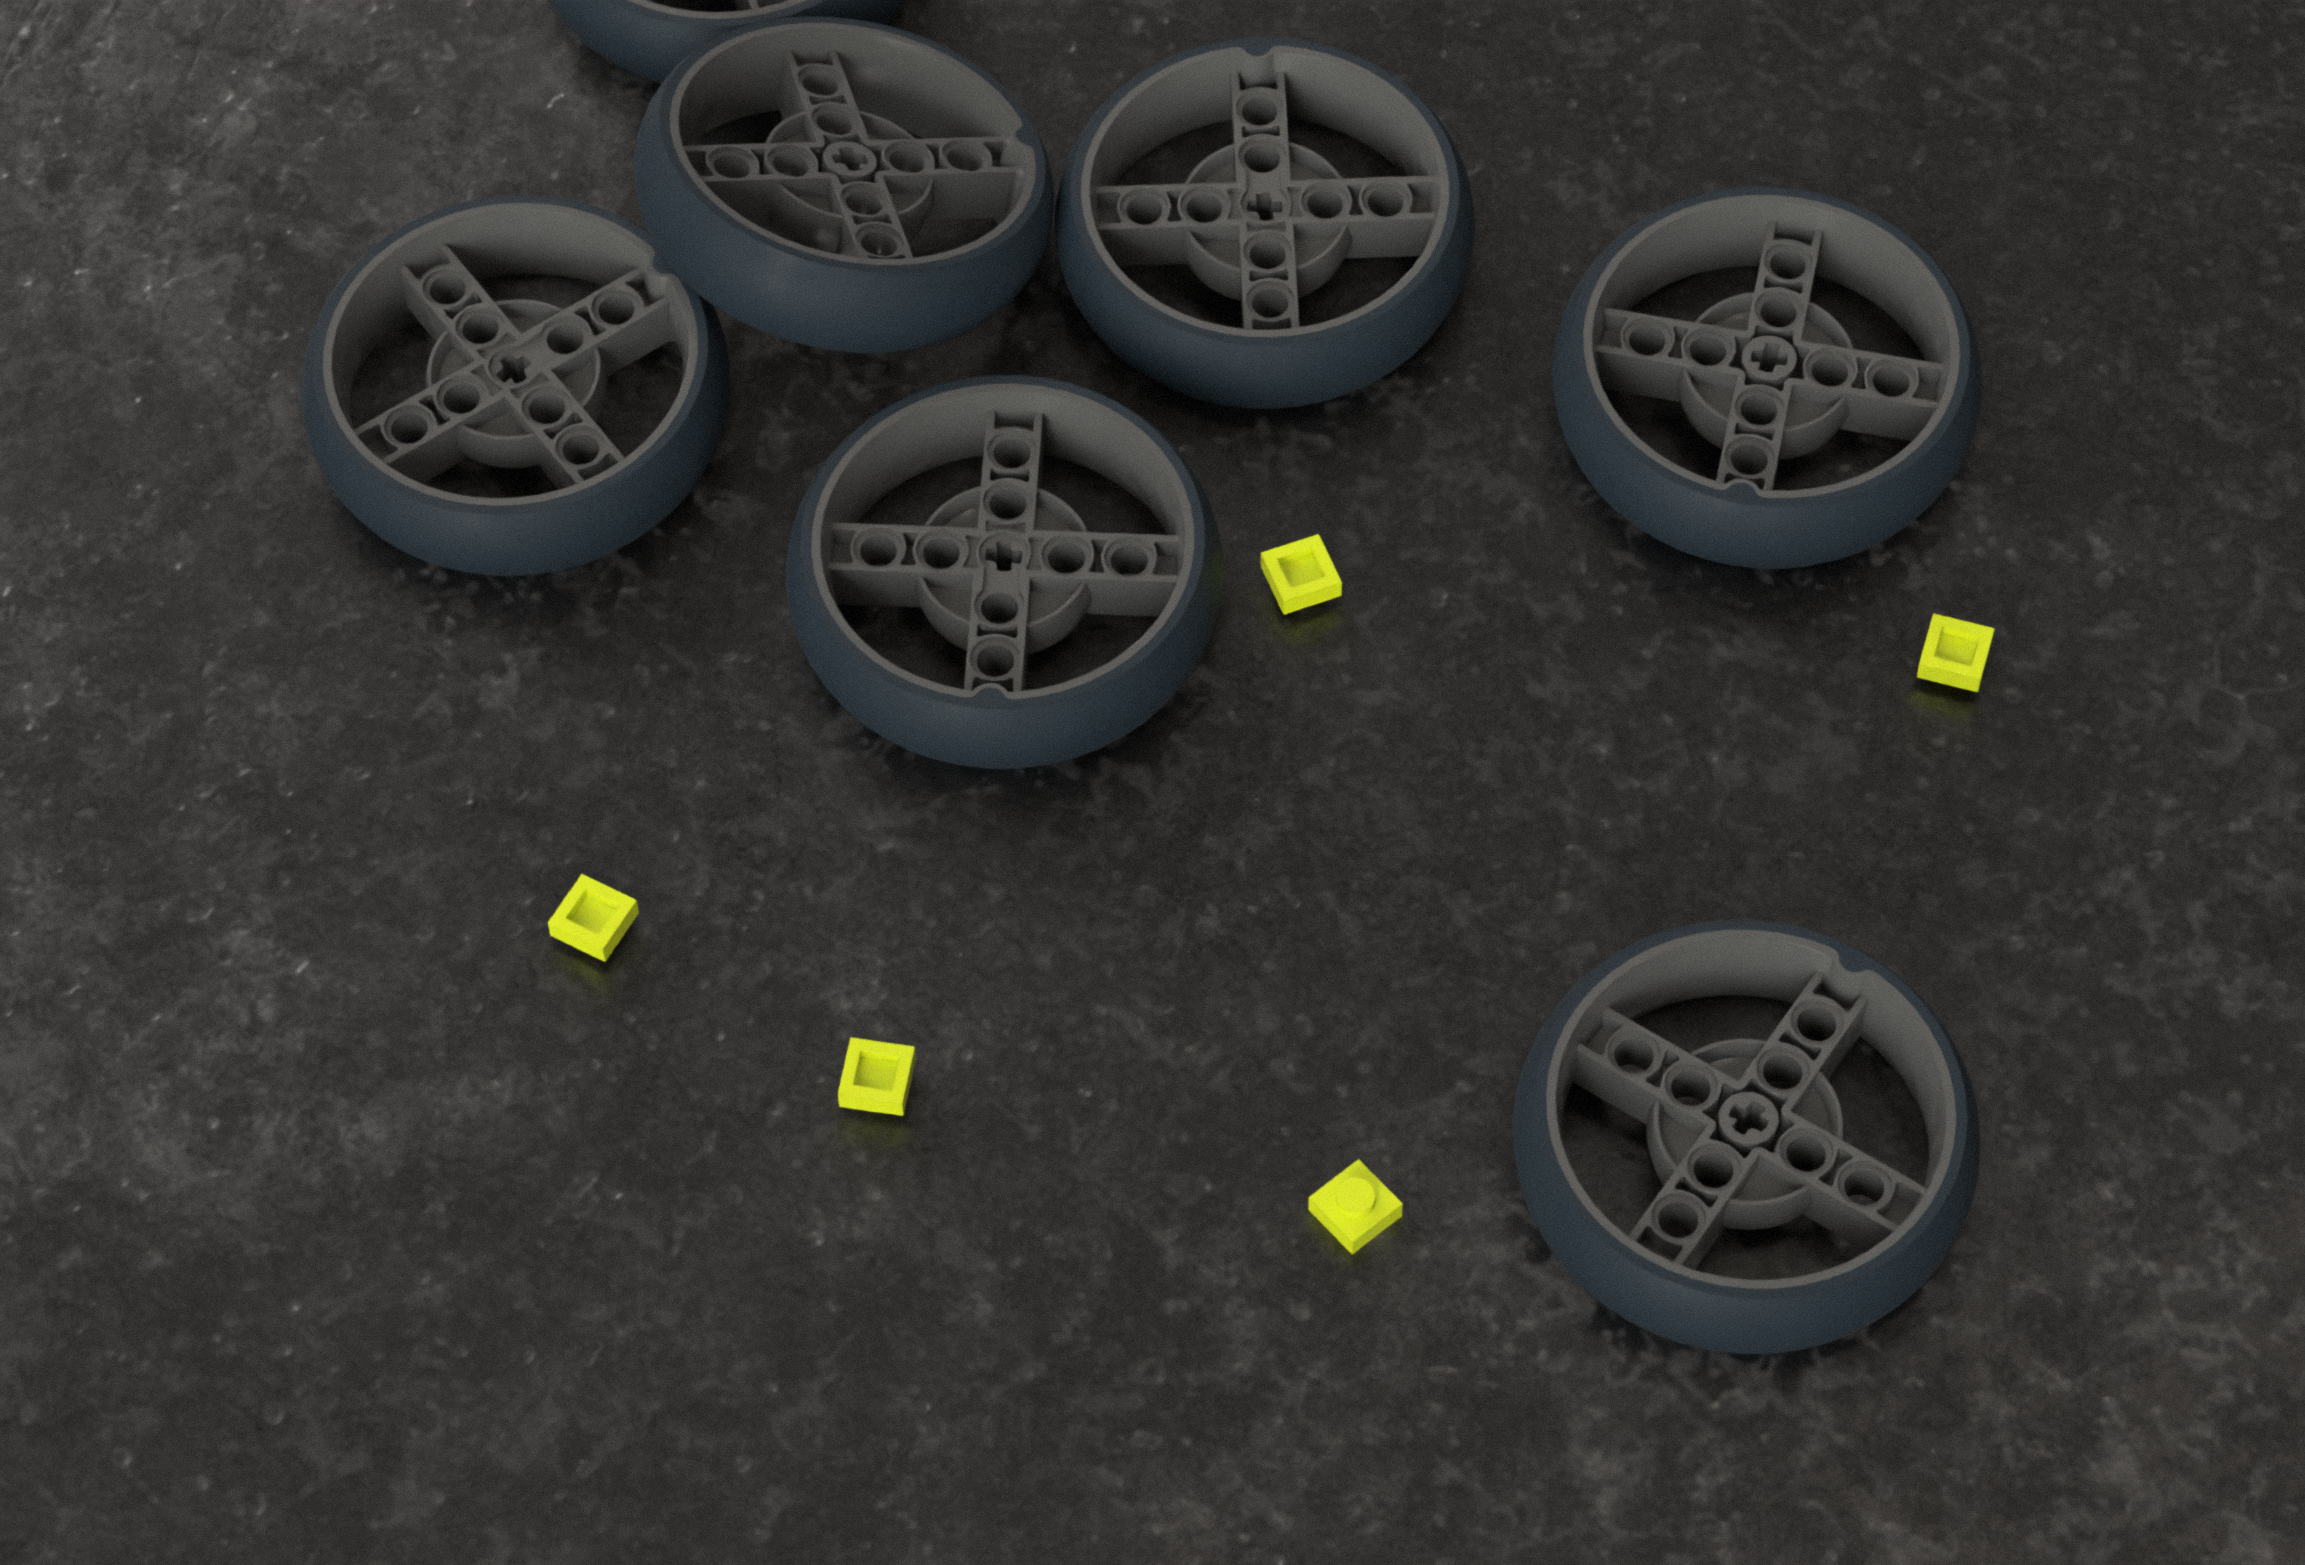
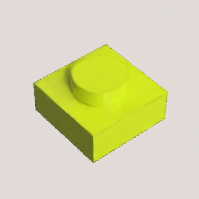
M1319 534L1261 552V568L1283 615L1342 596V581Z
M1933 613L1918 666L1917 678L1978 692L1995 628Z
M581 874L548 921L550 936L606 962L639 914L637 900Z
M850 1037L838 1090L839 1107L904 1116L916 1062L915 1046Z
M1359 1159L1313 1193L1308 1200V1210L1351 1254H1354L1402 1217L1403 1203Z

